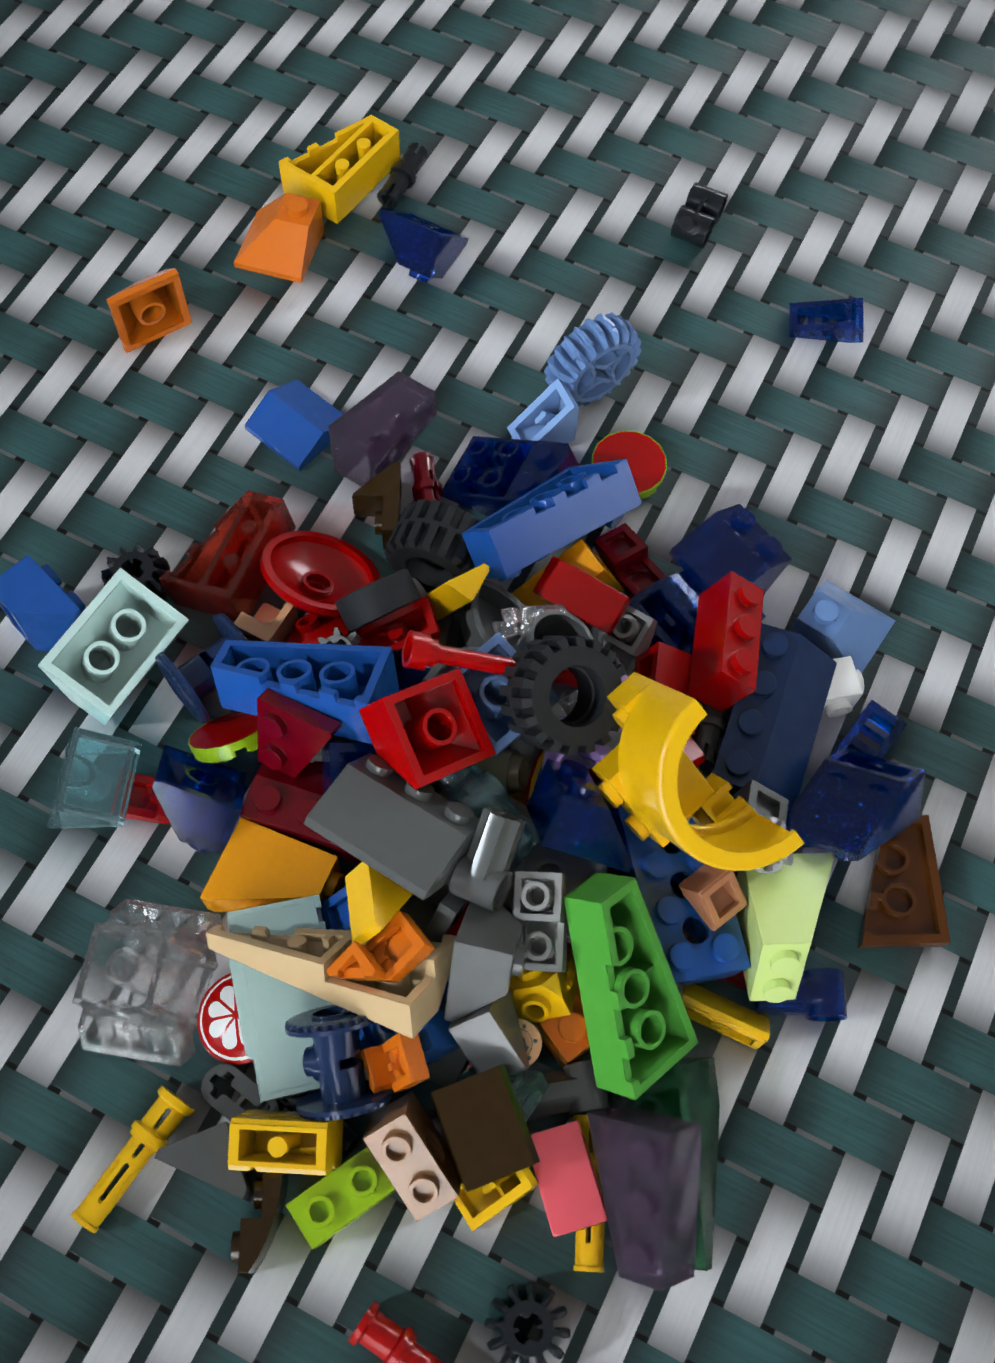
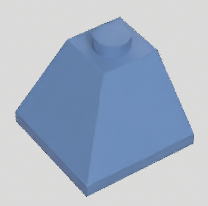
M826 580L817 588L801 611L791 632L803 635L832 659L851 656L855 669L860 670L862 673L896 620Z

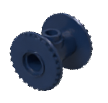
M222 613L213 616L214 623L222 638L177 668L162 652L158 653L155 657L160 671L174 693L202 724L208 723L211 720L201 699L216 690L210 667L225 640L248 641L240 629Z
M333 1004L302 1012L286 1021L285 1033L288 1036L298 1038L313 1037L312 1047H307L303 1053V1069L307 1077H313L316 1081H319L320 1090L313 1091L297 1101L296 1109L299 1116L303 1117V1119L331 1121L360 1116L385 1106L392 1099V1089L375 1094L368 1087L369 1080H365L363 1062L361 1059L355 1058V1055L361 1051L358 1029L374 1023L367 1019L366 1016L357 1015Z

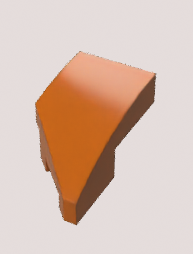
M399 910L383 930L372 937L365 945L354 941L327 968L326 972L329 976L337 979L398 983L435 948L411 916Z
M397 1033L382 1045L365 1048L355 1055V1058H359L363 1062V1068L366 1069L369 1080L368 1087L374 1094L390 1089L395 1093L404 1091L430 1078L418 1034L412 1039Z

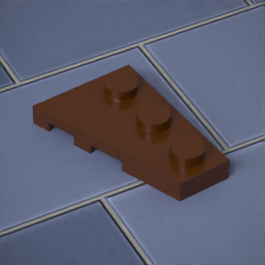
M929 815L885 816L880 824L857 949L945 947L951 941Z

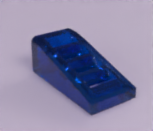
M863 298L790 303V337L846 343L863 342ZM801 316H808V324L800 325ZM815 317H822V323L815 324ZM830 318L837 319V322L830 323Z
M871 700L825 762L823 768L858 792L907 723L874 700ZM869 719L887 732L885 738L866 726V721ZM860 731L879 745L878 748L874 750L856 737L858 732ZM852 744L870 757L869 761L866 763L848 751V746ZM841 756L862 770L858 776H855L837 763Z

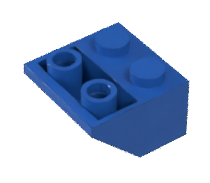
M27 555L0 575V607L12 625L35 650L50 651L86 609V606L72 590L68 593L65 592L60 586L62 581L48 564L45 563L40 567Z

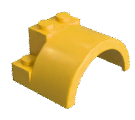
M633 672L607 696L617 709L612 716L623 730L620 743L601 759L592 770L602 781L597 787L600 793L615 808L621 805L629 816L624 822L640 840L644 841L649 837L663 848L669 842H672L696 860L714 868L730 871L754 870L774 864L786 858L804 844L795 830L788 831L761 816L744 798L739 796L734 799L729 793V790L733 787L728 781L713 773L704 778L683 751L694 729L708 715L696 699L636 672ZM691 817L696 824H689Z

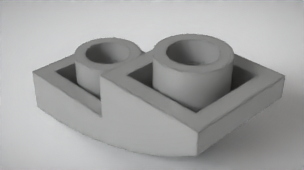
M629 605L626 607L611 635L609 636L603 632L601 636L602 639L607 641L603 649H610L617 656L613 664L623 665L628 676L635 671L636 657L649 649L657 625L655 619Z
M515 871L513 916L523 925L520 946L528 947L524 970L566 972L567 916L563 899L566 895L564 873Z

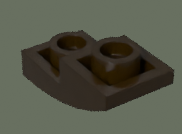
M263 1172V1178L255 1179L254 1208L261 1209V1218L241 1219L240 1231H233L231 1262L238 1263V1273L255 1274L263 1262L281 1220L289 1173Z

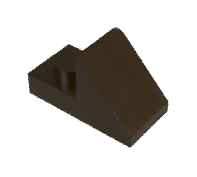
M392 463L352 495L354 515L375 516V535H382L383 550H385L401 516V463Z

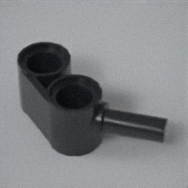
M695 182L688 194L685 205H681L672 225L671 236L704 248L714 225L721 218L728 194Z

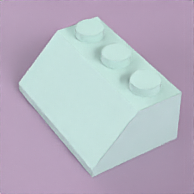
M119 568L38 664V667L73 703L106 726L155 665L157 654L160 652L164 653L189 619L122 568Z

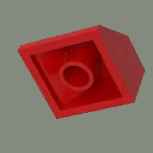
M460 668L383 697L359 710L376 753L414 789L421 788L496 755Z

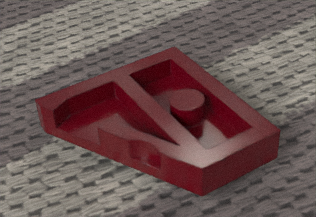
M267 688L257 698L258 761L264 763L272 770H278L295 778L341 728V723Z

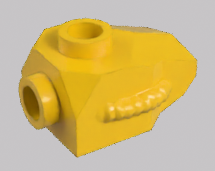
M567 942L566 972L524 970L522 977L513 975L510 989L518 1018L527 1019L531 1022H543L546 1019L572 1014L578 980L575 977L576 967L569 942Z

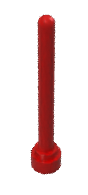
M413 630L407 633L402 650L403 667L417 670L434 667L437 663L503 675L506 666H515L516 664L511 657L439 645V641L432 639L429 633ZM567 668L560 672L553 684L578 688L575 676Z

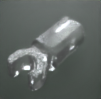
M562 604L525 606L522 611L518 608L510 607L501 610L504 621H494L492 626L495 634L499 632L505 639H509L517 635H523L532 622L544 612L558 610L568 613V611Z

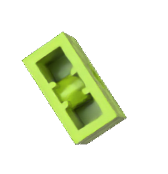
M367 1146L286 1204V1207L313 1250L320 1247L394 1193L396 1189Z

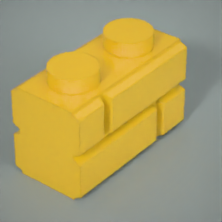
M247 1110L231 1118L228 1168L229 1170L250 1171L255 1168L256 1172L326 1176L341 1165L343 1119L317 1121L303 1119V1117L299 1116L298 1112Z

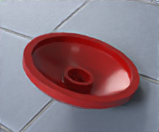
M291 531L272 538L264 547L260 560L263 577L280 598L295 608L323 617H341L335 605L336 601L380 579L379 572L373 562L355 546L337 537L313 531Z

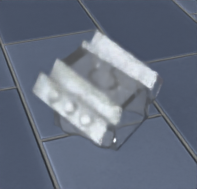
M125 899L111 910L108 921L95 923L72 1004L83 1008L78 1024L83 1050L182 1067L196 1053L192 1033L197 1029L200 1005L208 990L210 978H212L213 971L218 968L215 951L208 949L206 932L216 924L223 925L221 915Z

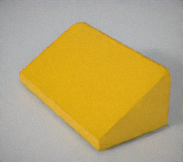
M484 563L445 582L425 595L431 600L437 621L474 600L490 571V566Z
M697 984L682 988L680 996L689 1019L755 1050L768 1041L770 1036V1020L766 1016Z

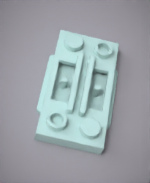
M319 895L227 912L226 916L230 933L252 934L255 926L268 927L271 935L294 936L296 928L326 929L325 921L322 920V906ZM229 958L245 1054L254 1063L261 1104L320 1090L319 1081H316L313 1077H307L303 1069V1053L307 1047H312L313 1037L298 1038L288 1036L285 1033V1023L289 1018L302 1012L333 1004Z

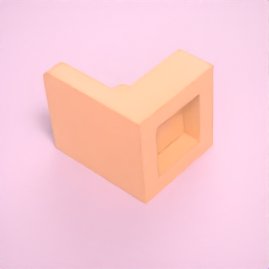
M287 602L281 610L268 603H263L254 617L241 612L234 624L248 641L282 642L296 628L295 624L298 621L296 608Z

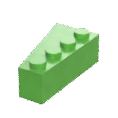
M596 872L563 897L596 1087L636 1100L699 1042L636 879L634 877Z

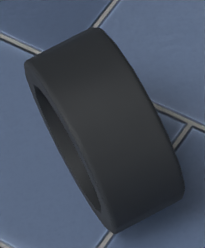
M402 569L336 601L335 605L348 632L351 633L421 599V596L408 569Z

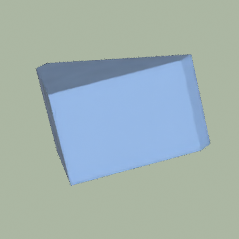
M557 378L507 429L522 456L530 457L575 440L579 407L565 383Z

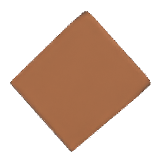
M704 864L679 884L685 898L713 931L719 929L748 905L734 871L714 868Z

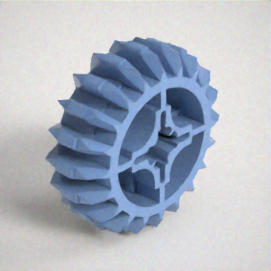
M611 312L605 316L602 313L598 314L594 320L588 318L582 326H575L574 331L570 335L564 336V341L560 345L554 347L555 354L547 359L548 366L544 370L546 375L545 381L550 386L557 378L565 383L578 407L582 404L588 406L593 400L600 401L601 397L606 393L611 394L612 389L617 385H621L622 379L630 375V369L637 364V357L642 351L640 348L642 341L639 339L634 327L628 320H624L621 315L616 316Z

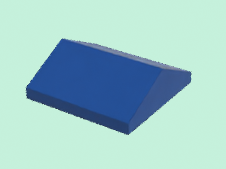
M296 379L269 390L246 422L245 429L298 471H301L352 425L351 419Z

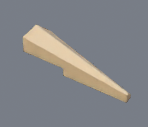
M216 924L206 932L208 949L357 1015H364L367 1019L412 1039L439 1010L451 970L453 947L456 938L454 935L444 934L442 942H430L435 949L398 983L337 979L327 974V968L353 943L351 930L296 928L294 936L271 935L266 926H255L252 934L226 932L224 925Z

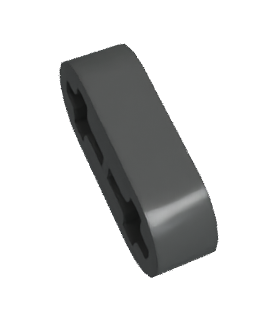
M230 1064L213 1066L202 1079L201 1091L204 1099L230 1122L232 1117L245 1112L243 1107L248 1101L259 1109L264 1108L268 1104L271 1106L268 1111H282L276 1100L261 1104L258 1085ZM231 1075L235 1078L232 1080L231 1085L241 1094L239 1099L234 1102L224 1094L215 1099L214 1096L218 1091L216 1086L213 1085L215 1080L219 1077L227 1080Z

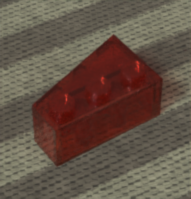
M249 490L213 525L215 531L200 546L194 543L186 551L188 557L173 572L167 570L159 578L176 605L211 615L222 613L233 621L238 618L241 612L248 615L251 614L267 583L260 567L264 547L272 538L294 531L296 526L284 499Z

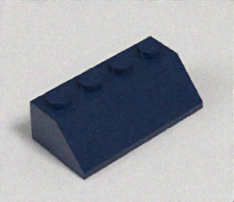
M761 623L756 691L734 704L713 769V774L728 781L733 787L729 790L731 795L753 779L788 799L787 818L789 819L793 817L837 662L801 634Z

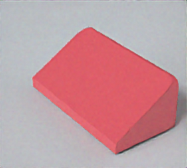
M574 1121L531 1134L540 1162L533 1165V1169L539 1183L538 1186L552 1235L558 1237L608 1221L609 1217L580 1121Z

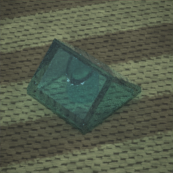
M75 727L65 748L46 826L51 829L123 827L142 745L136 741Z

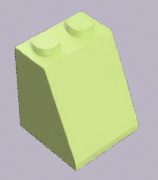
M832 852L793 854V864L791 866L783 864L781 870L772 874H763L755 870L738 871L737 880L748 903L736 916L751 964L750 968L743 971L749 1001L780 1003L796 999L834 861Z

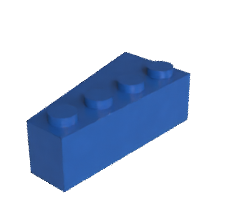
M627 459L572 466L461 534L475 568L486 563L490 566V571L486 578H497L499 582H504L519 576L522 573L521 569L546 558L552 552L640 506L642 502Z
M225 640L210 666L222 708L257 716V698L269 688L340 722L341 728L334 735L372 745L373 743L359 710L399 691L392 647Z

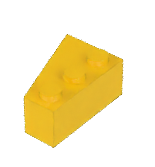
M369 115L335 132V139L321 146L314 143L307 147V153L293 160L286 157L278 161L283 193L320 200L322 216L339 224L389 174L393 164L400 162L399 130L377 117Z

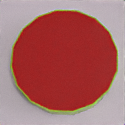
M619 431L607 435L597 443L592 454L591 464L627 459L640 499L650 497L657 491L666 475L667 460L660 444L654 439L637 431Z
M235 711L202 725L193 732L188 741L189 748L195 759L202 763L213 764L233 760V758L237 757L235 751L246 747L247 752L257 750V716Z

